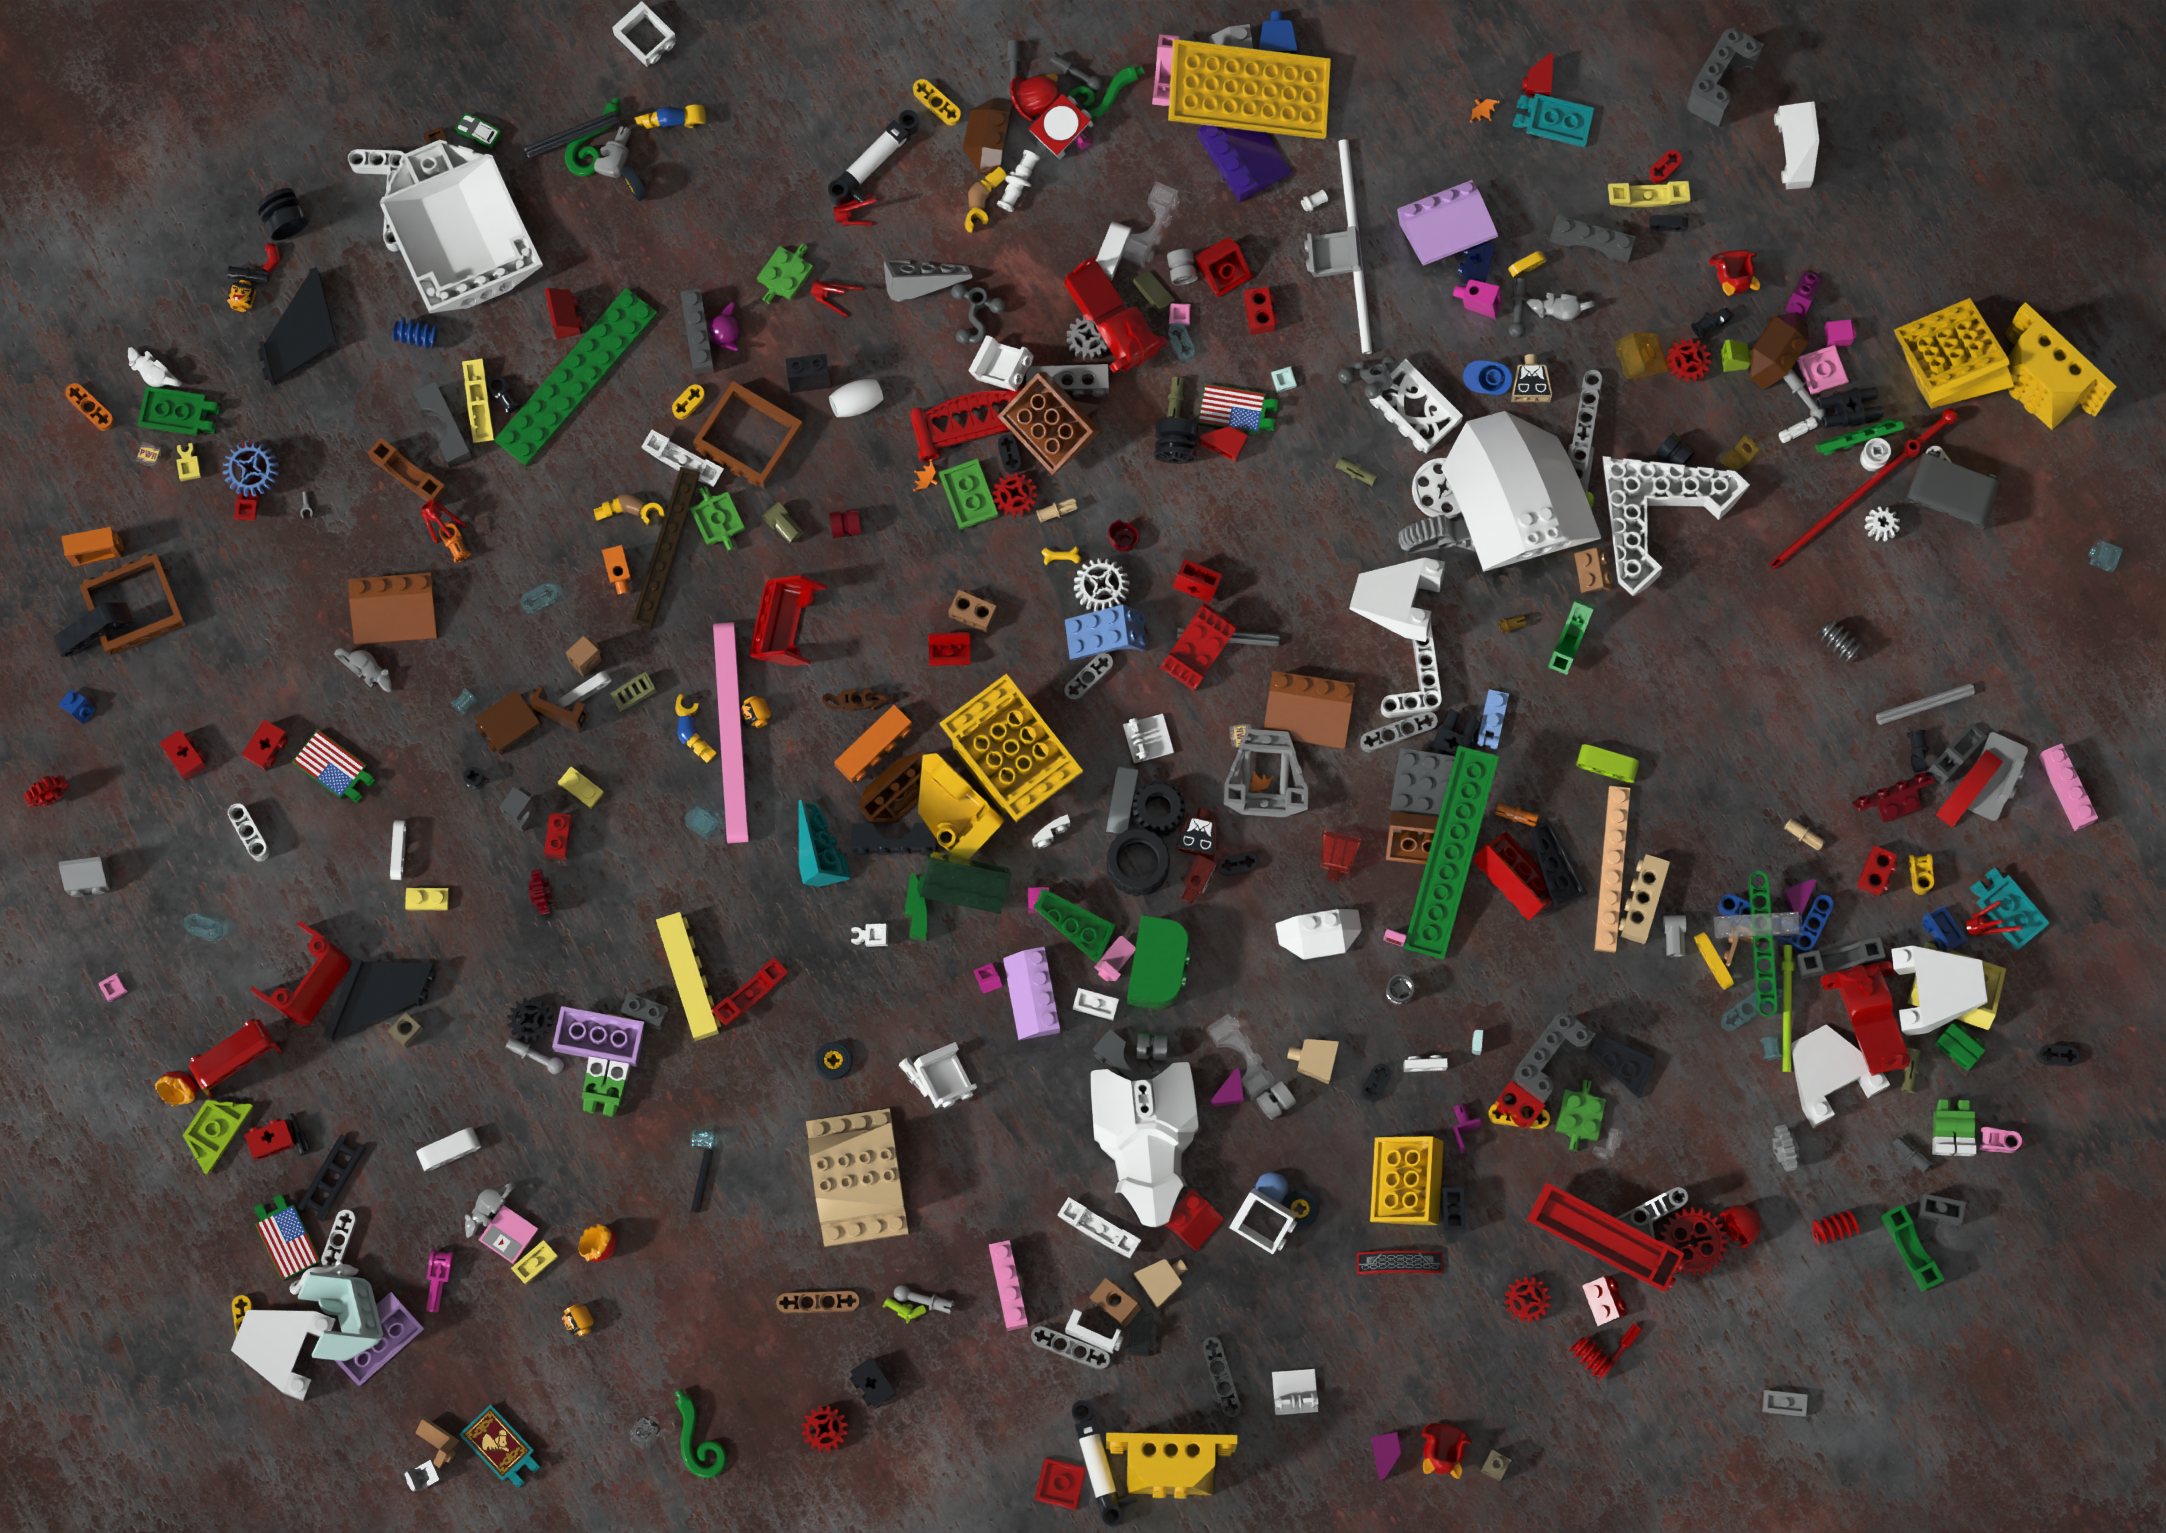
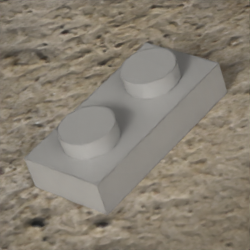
M1764 1390L1762 1412L1806 1417L1808 1395Z

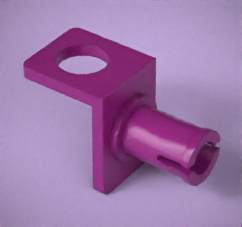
M1462 1103L1461 1107H1459V1104L1453 1107L1459 1122L1458 1125L1453 1126V1134L1460 1154H1464V1145L1460 1134L1478 1129L1482 1123L1481 1118L1471 1120L1466 1104Z

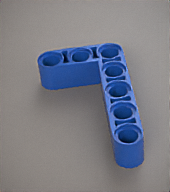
M1733 894L1724 895L1718 904L1720 914L1745 927L1751 926V919H1746L1742 914L1744 910L1750 911V903ZM1827 895L1818 896L1812 904L1801 928L1771 913L1773 940L1782 945H1792V950L1801 954L1810 952L1833 908V900ZM1723 902H1732L1734 908L1731 910L1726 909ZM1817 903H1826L1828 909L1820 910ZM1764 918L1756 920V926L1760 929H1764L1761 923L1762 920H1765ZM1815 920L1819 927L1813 929L1809 926L1808 922ZM1787 929L1791 936L1785 938L1781 935L1780 931ZM1802 938L1807 939L1810 946H1801L1799 940Z

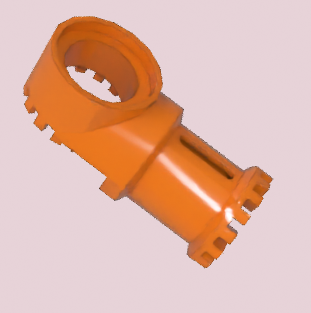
M444 523L447 528L455 530V534L451 538L444 537V531L441 527L439 531L441 539L446 547L450 548L454 556V562H461L463 558L467 559L471 552L465 548L459 530L453 523Z

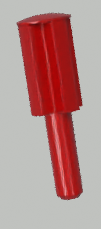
M1632 1323V1326L1620 1341L1622 1344L1610 1358V1361L1614 1360L1616 1363L1624 1350L1631 1347L1640 1333L1643 1332L1640 1327Z

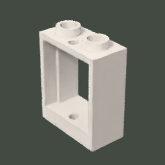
M642 1L612 27L614 35L646 67L650 64H655L660 59L661 54L666 50H671L676 42L675 33ZM645 17L666 37L647 55L625 36Z
M1253 1188L1229 1228L1271 1254H1274L1277 1249L1281 1251L1287 1241L1284 1239L1286 1233H1291L1295 1228L1297 1222L1294 1220L1297 1214ZM1256 1200L1288 1219L1275 1242L1243 1224Z

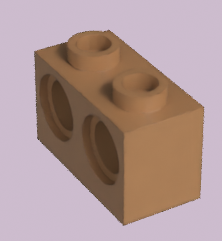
M958 590L948 613L950 618L987 633L997 612V607L990 599L983 598L982 600L975 597V594L971 591L964 590L963 592ZM961 602H967L970 605L967 609L959 608ZM980 610H986L989 613L986 617H979L977 615Z

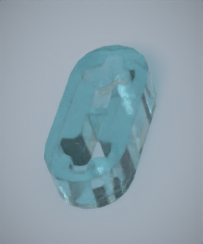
M1179 323L1171 325L1168 337L1177 357L1184 362L1192 360L1195 348L1185 326ZM1176 329H1177L1178 332H1181V331H1182V333H1181V339H1182V340H1180V341H1179L1177 335H1174V336H1173L1174 330H1176ZM1183 344H1184V346H1185V348H1186L1187 350L1190 349L1189 355H1187V356H1186L1185 353H1182V354H1181V352H1182V346H1181V345H1183Z
M546 583L525 593L520 599L522 609L527 613H533L554 603L558 598L557 588L553 584ZM549 589V591H554L551 593V598H548V596L540 598L541 596L546 594L545 590ZM530 598V600L533 601L538 598V600L533 602L534 606H525V604H527V599Z
M190 914L184 919L185 929L193 935L210 941H218L223 936L222 926L214 920L197 914ZM197 919L196 922L202 926L201 928L194 926L191 929L189 922ZM216 926L218 933H214L212 936H210L211 933L205 930L206 927L213 929Z

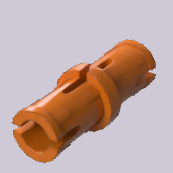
M1498 802L1494 814L1511 819L1514 823L1518 821L1532 827L1536 825L1538 814L1521 810V807L1518 806L1515 808Z

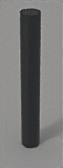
M704 1150L691 1211L699 1213L713 1150Z

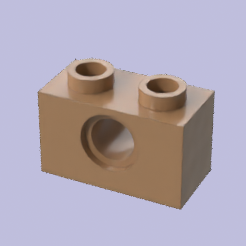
M585 636L565 652L569 663L583 677L602 661L598 644L592 638L588 640Z
M1105 1278L1089 1298L1093 1304L1122 1327L1126 1328L1141 1310L1137 1303L1139 1299L1130 1292L1128 1294L1122 1291L1123 1287L1117 1281L1112 1280L1110 1282ZM1115 1298H1121V1302L1118 1305H1112V1301Z

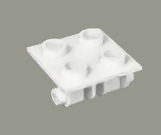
M1163 714L1141 720L1133 718L1129 720V723L1123 724L1134 764L1174 753Z
M1315 1369L1272 1372L1275 1415L1318 1412Z

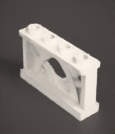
M1405 359L1390 374L1392 381L1401 373L1404 375L1400 387L1395 384L1390 387L1398 391V395L1396 393H1388L1387 395L1392 397V400L1389 402L1382 397L1383 391H1381L1380 395L1376 399H1370V402L1377 409L1380 407L1385 412L1384 416L1391 423L1395 422L1399 426L1398 429L1405 437L1409 436L1413 440V445L1419 451L1423 450L1427 454L1443 437L1462 422L1463 415ZM1411 387H1416L1418 392L1412 394L1407 392L1406 389L1411 392ZM1404 396L1411 399L1425 396L1427 398L1424 406L1426 417L1407 416L1404 410ZM1430 406H1435L1437 408V411H1432V414L1434 416L1430 415ZM1448 419L1450 422L1439 431L1436 423ZM1428 425H1432L1434 436L1430 439H1424L1420 435V431L1425 430L1428 434Z

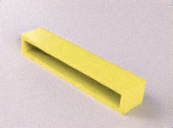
M678 912L656 919L694 1040L698 1041L719 1034L718 1028L721 1027L718 1017L716 1015L713 1016L711 1008L715 1007L712 996H707L705 988H708V983L705 975L701 976L699 972L702 965L699 956L695 957L692 950L696 948L693 937H688L686 930L690 929L687 918H682L681 913Z

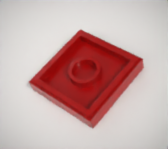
M1044 1458L1034 1500L1077 1510L1086 1467Z

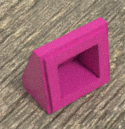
M1085 129L1074 139L1080 150L1093 144Z
M993 962L973 970L983 994L1002 987L1000 977Z

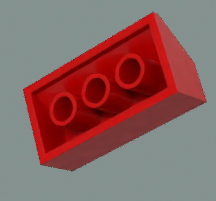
M1507 831L1486 844L1472 859L1478 868L1491 879L1492 883L1505 894L1506 898L1518 908L1521 915L1529 921L1552 903L1542 869Z

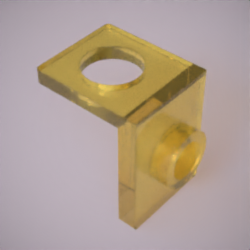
M1744 435L1738 444L1721 457L1719 461L1728 470L1737 472L1751 461L1760 448L1747 435ZM1744 443H1747L1751 446V453H1748L1744 450Z

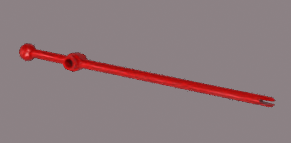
M1952 408L1944 410L1939 421L1916 440H1908L1900 454L1782 552L1769 566L1779 561L1772 569L1779 567L1906 458L1917 456L1921 446L1945 425L1953 424L1958 420L1957 412Z

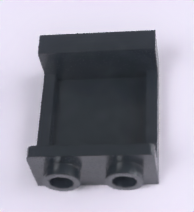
M826 354L787 358L785 360L790 393L831 388Z

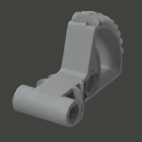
M1438 515L1412 523L1398 533L1401 549L1406 550V554L1455 546L1476 552L1464 518H1459L1458 521L1452 522L1445 515Z
M1673 1188L1618 1216L1616 1219L1655 1239L1652 1223L1685 1206L1688 1194L1683 1188ZM1676 1194L1682 1196L1681 1201L1675 1200ZM1637 1211H1642L1646 1214L1644 1222L1638 1223L1634 1220V1214Z

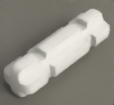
M1810 417L1805 422L1801 421L1789 427L1788 430L1781 431L1779 433L1781 442L1786 443L1791 438L1794 439L1806 433L1808 429L1816 428L1818 425L1814 417Z

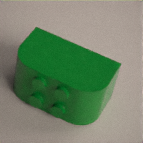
M1141 915L1127 995V1005L1163 1010L1171 1007L1178 1000L1181 987L1186 986L1188 971H1185L1184 967H1189L1191 950H1187V933L1178 922Z

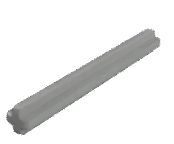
M1971 683L1877 713L1876 720L1879 725L1974 695L1975 689Z

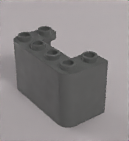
M1729 28L1725 30L1693 83L1687 102L1689 111L1719 127L1731 99L1729 91L1720 86L1730 69L1737 73H1740L1746 67L1753 70L1764 44L1737 29Z
M1567 1013L1556 1015L1517 1066L1511 1081L1545 1104L1553 1090V1082L1542 1073L1561 1047L1569 1053L1577 1048L1585 1051L1592 1042L1595 1033Z

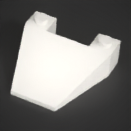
M1815 102L1779 106L1777 113L1774 114L1775 126H1778L1779 132H1783L1787 163L1784 171L1781 172L1782 183L1786 184V190L1810 188L1814 179L1819 145Z
M1421 558L1359 574L1350 603V610L1405 638L1426 642L1431 625V611L1414 608L1413 606L1418 588L1440 592L1444 578L1445 561Z
M1917 946L1891 949L1894 970L1899 975L1916 972L1920 1007L1899 1010L1901 1028L1907 1036L1929 1033L1988 1002L1982 960Z
M1824 1025L1791 1043V1056L1802 1110L1813 1128L1835 1115L1825 1098L1827 1095L1855 1080L1859 1082L1867 1098L1887 1089L1890 1085L1883 1072L1871 1076L1862 1052L1828 1025Z
M247 1310L231 1351L283 1394L304 1401L311 1379L293 1373V1367L307 1333L320 1338L323 1330L332 1331L336 1319L316 1311Z

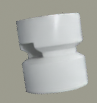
M1881 438L1869 440L1860 455L1862 466L1868 471L1876 472L1881 470L1891 455L1890 445Z

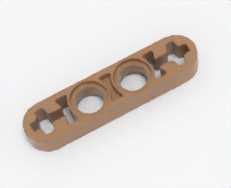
M852 1291L784 1293L776 1301L779 1311L786 1314L855 1311L860 1304L858 1295ZM827 1296L835 1299V1304L831 1308H826L823 1305V1299ZM837 1296H841V1300H848V1296H852L856 1303H853L852 1307H848L847 1303H841L842 1308H837L839 1303ZM794 1297H799V1309H795V1305H788V1309H784V1306L780 1305L784 1298H788L790 1302H796ZM811 1297L814 1301L813 1306L808 1309L802 1307L801 1302L803 1298Z

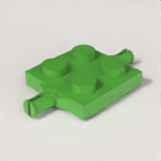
M801 244L795 253L789 252L781 246L778 247L757 277L758 282L769 289L764 298H762L763 301L770 304L775 295L783 296L790 301L794 298L814 269L813 265L802 258L808 250L806 245Z
M704 486V490L700 488L699 491L704 500L690 508L707 546L724 541L727 551H731L730 545L732 550H734L736 547L731 537L745 530V527L729 493L725 492L719 496H711L707 486Z
M1583 1080L1580 1092L1566 1089L1563 1091L1555 1132L1564 1133L1571 1137L1569 1147L1571 1151H1578L1579 1140L1581 1139L1598 1140L1606 1099L1589 1094L1592 1081Z

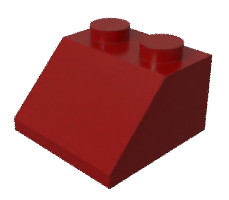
M1229 236L1194 256L1201 274L1216 297H1220L1252 278L1238 244Z
M545 288L556 338L562 339L580 335L579 327H583L581 315H576L575 308H579L577 297L572 296L571 290Z
M1191 1189L1171 1212L1169 1222L1164 1225L1197 1252L1224 1219L1203 1197Z

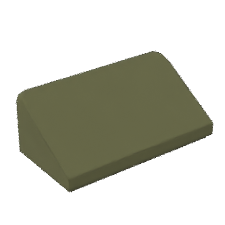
M1150 271L1133 279V284L1159 313L1175 301Z

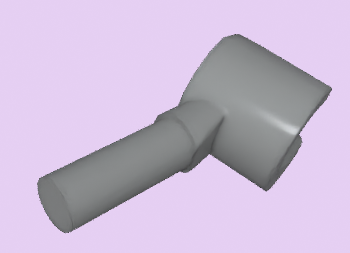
M304 491L302 492L304 504L300 515L305 519L304 512L309 510L311 512L310 516L313 518L314 512L309 506L308 492Z

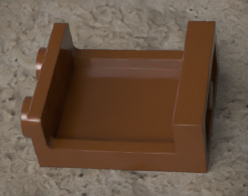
M539 685L537 690H533L530 701L536 714L576 732H581L589 715L585 704L577 701L573 711L570 712L547 702V694L543 686Z
M517 690L475 717L478 723L475 727L481 735L486 734L489 738L487 744L493 752L497 750L500 755L504 753L503 750L531 730L536 732L542 728L540 722Z

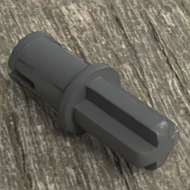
M1899 1136L1893 1142V1145L1906 1157V1160H1910L1922 1173L1932 1164L1918 1151V1147L1914 1148L1903 1136Z

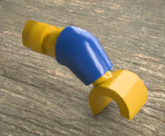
M689 105L684 109L663 107L657 109L653 114L648 113L637 116L635 120L638 125L645 126L646 129L654 128L655 126L683 125V123L686 127L693 128V124L706 123V111L702 105Z
M681 693L677 697L675 705L676 712L680 716L677 735L684 745H688L690 748L693 747V751L708 763L716 755V752L704 740H700L701 737L696 730L695 718L692 716L697 713L699 703H694L691 709L682 707L681 704L684 702L685 697Z

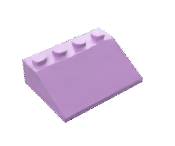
M1473 180L1397 209L1399 224L1423 266L1498 237L1485 203Z

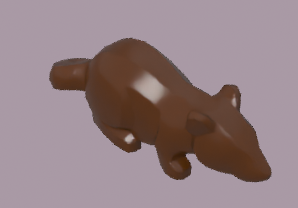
M847 689L837 696L830 693L822 696V703L826 708L832 710L839 709L845 712H854L858 709L870 707L874 711L878 706L891 700V697L888 695L872 694L871 689H865L863 692H856V689ZM828 701L832 702L835 706L830 705Z

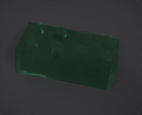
M927 850L917 891L920 897L1001 914L1012 874L1007 867Z

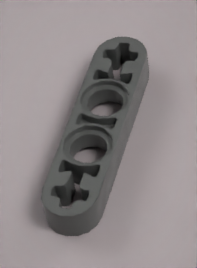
M1208 1337L1203 1342L1202 1349L1220 1408L1226 1418H1235L1240 1414L1241 1405L1223 1347L1219 1339ZM1210 1341L1218 1345L1215 1348L1216 1355L1221 1354L1222 1356L1216 1357L1211 1361L1208 1357H1213L1212 1352L1206 1349ZM1217 1361L1224 1364L1225 1369L1221 1373H1215L1212 1369V1365ZM1228 1382L1231 1386V1391L1227 1394L1221 1393L1218 1388L1220 1383ZM1234 1395L1235 1398L1230 1399L1232 1405L1237 1406L1234 1414H1231L1230 1411L1226 1412L1225 1408L1228 1407L1227 1400L1222 1402L1221 1398H1228Z

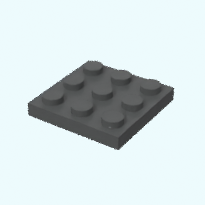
M1400 747L1390 809L1439 817L1455 756Z

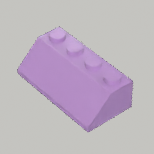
M1045 948L1024 950L1003 958L1018 1040L1060 1033Z
M561 1006L552 1048L555 1052L589 1058V1056L606 1059L609 1062L610 1060L638 1067L644 1022Z
M392 1292L376 1305L383 1331L380 1342L347 1361L335 1360L358 1386L362 1385L424 1329Z

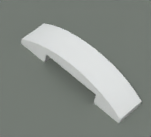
M654 430L650 431L642 445L645 451L678 471L680 467L700 472L699 481L712 487L715 486L724 468L707 459L703 460L670 442V439Z
M1069 1197L1058 1213V1216L1067 1223L1128 1258L1132 1257L1141 1242L1139 1238L1124 1229L1121 1230Z

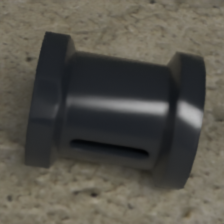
M470 767L464 772V780L468 787L474 790L482 787L485 778L479 768ZM472 775L477 776L475 782H472L471 780Z

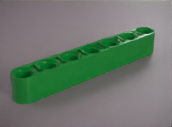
M1756 871L1748 880L1756 1002L1758 1013L1762 1017L1768 1018L1776 1013L1778 1007L1769 879L1766 873ZM1761 876L1764 879V885L1761 887L1755 886L1753 878ZM1756 897L1764 898L1765 906L1758 908L1754 903V899ZM1764 918L1767 921V927L1764 929L1758 928L1756 920ZM1759 939L1767 940L1769 945L1766 950H1761L1757 946ZM1761 960L1769 962L1770 968L1768 971H1762L1759 968ZM1762 981L1770 982L1771 990L1769 992L1761 990L1760 983ZM1764 1002L1772 1004L1773 1010L1771 1013L1763 1012L1762 1004Z

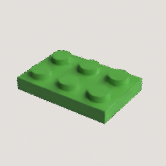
M978 459L939 472L960 530L999 517Z

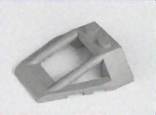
M1246 730L1224 785V804L1243 815L1287 817L1308 809V787L1303 779L1302 770L1298 764L1289 732ZM1251 752L1281 753L1280 794L1249 793ZM1243 760L1242 783L1236 784V780ZM1289 761L1296 788H1288Z

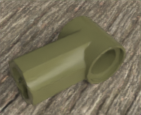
M777 502L762 517L770 527L776 529L791 544L800 538L803 531L789 517L790 515L787 510Z

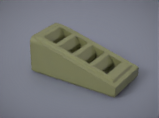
M644 672L610 693L619 711L622 712L657 692L649 676ZM644 682L648 689L644 690L640 683ZM637 686L640 691V694L638 695L633 689V687ZM627 690H630L633 696L632 699H629L626 693ZM622 694L626 703L623 704L618 695Z

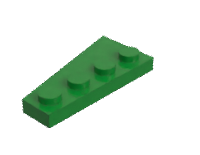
M1888 419L1816 443L1815 448L1817 452L1828 455L1836 452L1838 448H1850L1855 446V443L1861 441L1868 442L1875 437L1886 436L1905 428L1903 421Z
M1042 889L1033 908L1090 959L1098 963L1116 925L1046 889Z

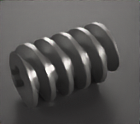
M1837 619L1832 622L1828 621L1816 633V636L1823 634L1821 641L1829 640L1827 647L1835 646L1833 653L1841 652L1840 660L1847 657L1846 664L1859 652L1862 643L1854 645L1856 637L1848 639L1850 632L1842 633L1844 626L1842 625L1837 628Z

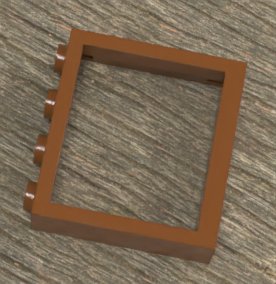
M732 381L693 442L695 450L700 452L701 455L711 456L716 464L722 467L726 465L731 468L730 471L736 476L740 477L743 475L748 478L747 481L750 484L760 485L765 488L802 431L803 423ZM733 396L790 429L761 474L704 441Z
M147 554L137 562L125 563L120 569L105 571L102 576L88 578L83 581V584L79 585L90 612L95 608L89 592L155 566L174 615L111 641H108L105 633L100 637V640L108 656L186 626L157 554Z

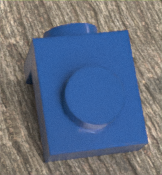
M73 689L58 704L82 724L96 710L87 699Z

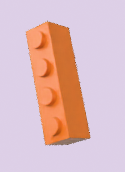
M893 705L834 761L835 767L852 784L856 780H862L870 766L875 767L882 760L881 756L886 751L888 753L891 752L901 737L904 739L910 734L912 722Z

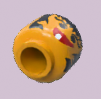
M240 280L231 284L227 302L232 309L245 312L246 309L252 308L256 290L251 286L250 282Z
M758 696L746 699L741 707V712L747 725L761 728L768 724L767 720L771 717V711L766 700Z
M578 1303L564 1311L565 1315L562 1317V1320L571 1335L578 1334L579 1337H582L591 1332L590 1327L594 1324V1320L586 1306H580Z

